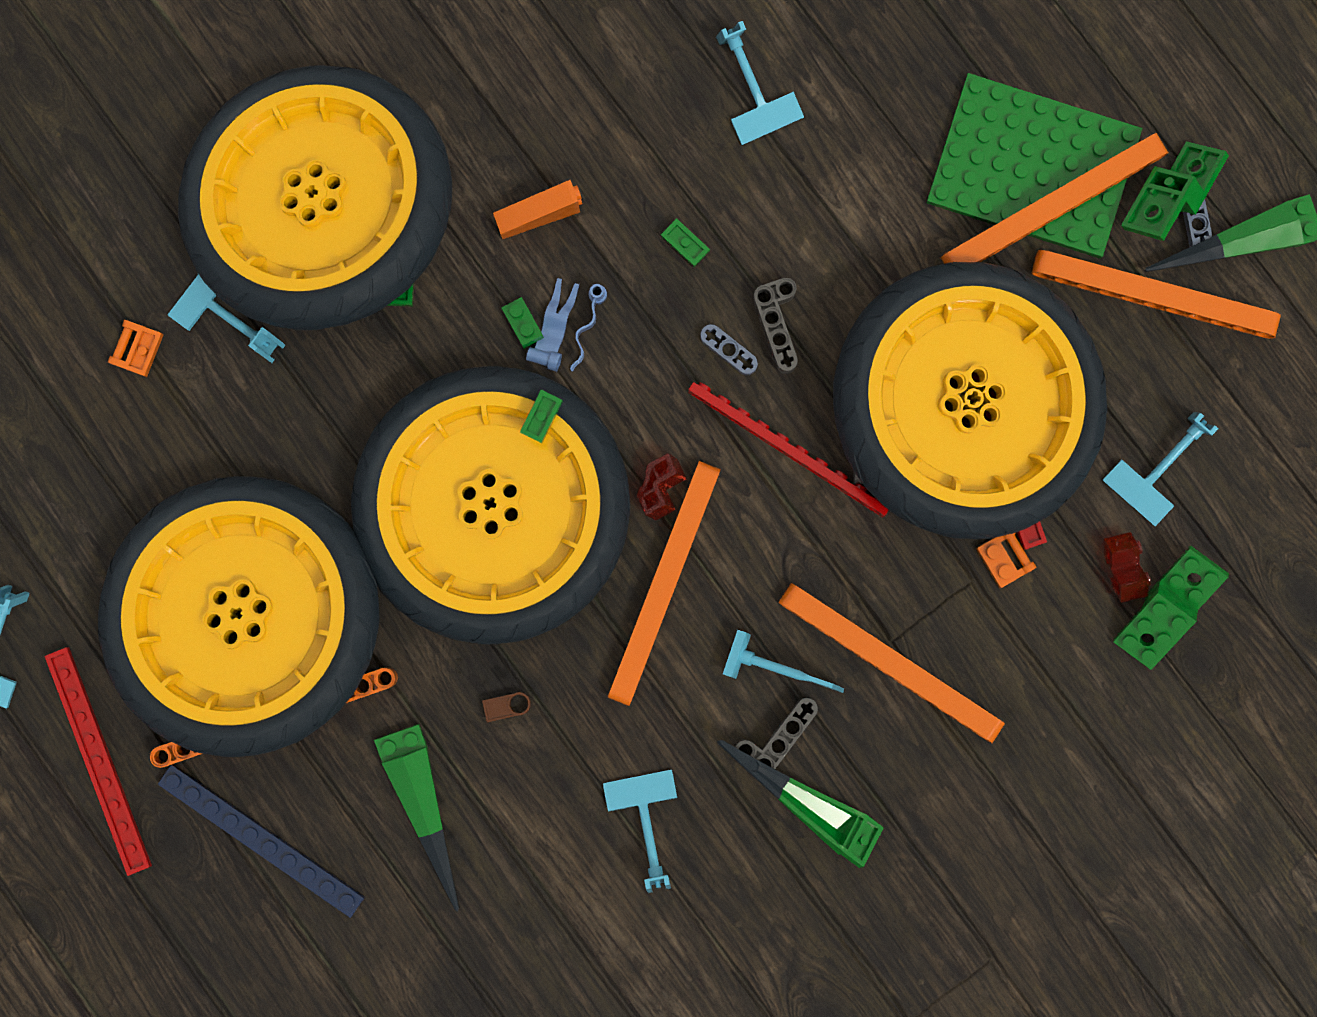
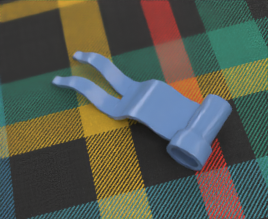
M557 278L552 299L545 312L541 331L544 338L537 341L535 348L530 347L526 356L527 361L547 366V369L556 372L562 359V354L558 353V350L563 341L567 319L574 306L579 284L575 283L566 304L557 314L562 279Z
M594 284L589 290V298L592 301L593 320L576 332V341L581 349V355L570 367L572 372L584 358V351L579 343V336L582 332L592 328L596 323L595 305L601 304L607 299V291L600 284ZM596 290L601 291V294L598 296L594 295L593 293Z

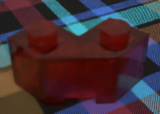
M669 453L648 464L645 471V480L637 494L645 515L655 521L675 511L667 489L686 480L678 459Z
M1131 532L1104 538V556L1106 564L1111 565L1113 578H1110L1112 587L1121 603L1148 596V586L1151 585L1149 574L1147 572L1144 573L1140 566L1141 543L1139 540H1135Z

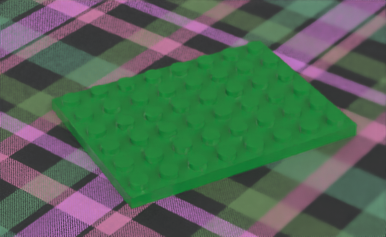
M968 73L926 203L996 225L1137 144L1143 128ZM1127 178L1028 236L1101 259Z

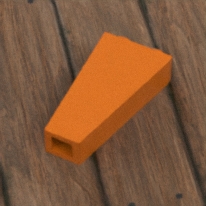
M568 180L493 214L501 237L505 239L580 213L579 205H582V198L578 186H573L571 180Z

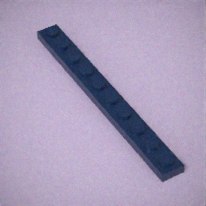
M174 764L169 767L158 783L163 789L351 918L364 900L365 896Z

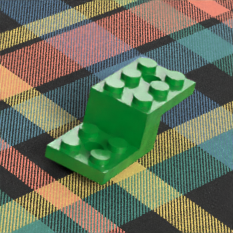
M1186 141L1170 170L1154 166L1121 225L1123 229L1164 241L1180 211L1196 215L1229 157L1228 153L1224 150ZM1201 164L1199 170L1191 172L1193 167ZM1159 210L1155 216L1148 217L1151 211Z
M1190 545L1146 594L1144 606L1118 633L1113 642L1152 670L1195 624L1198 610L1229 577V573ZM1191 573H1196L1200 575L1201 580L1194 583L1189 581L1187 576ZM1143 634H1150L1154 637V640L1149 643L1144 642L1141 636Z

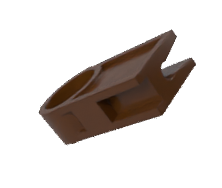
M516 692L482 701L487 722L526 714L531 707L530 697L523 692ZM516 695H522L528 701V707L522 713H517L511 708V700Z

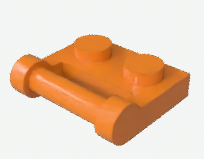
M124 320L122 325L124 329L114 354L109 357L107 363L147 377L164 334ZM133 331H136L137 334L127 359L123 361L121 359Z
M1016 533L993 538L976 548L999 589L1037 568L1033 561L1030 562L1015 536ZM1006 539L1023 566L1018 570L1001 544Z

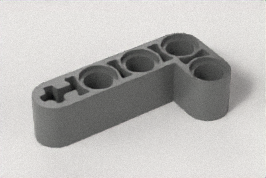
M782 278L761 285L755 290L753 296V304L777 370L782 374L793 372L798 362L779 305L791 301L796 293V284L790 278ZM786 285L791 288L792 292L789 295H783L779 288ZM760 293H767L770 300L763 303L759 301L757 296ZM768 314L775 315L777 323H767L765 316ZM782 336L785 344L782 346L775 345L773 337ZM785 350L787 361H792L789 367L786 364H781L784 359L782 352Z
M810 698L799 699L762 749L747 739L738 741L735 748L739 749L742 744H749L752 749L749 756L758 761L766 758L770 761V767L776 769L817 714L818 707L816 702ZM810 702L809 708L812 711L811 713L805 712L801 718L805 719V722L802 723L793 714L796 712L797 715H800L803 711L801 705H807ZM793 720L798 723V730L790 734L786 730V725L789 721ZM777 739L784 742V749L781 752H774L772 750V743Z

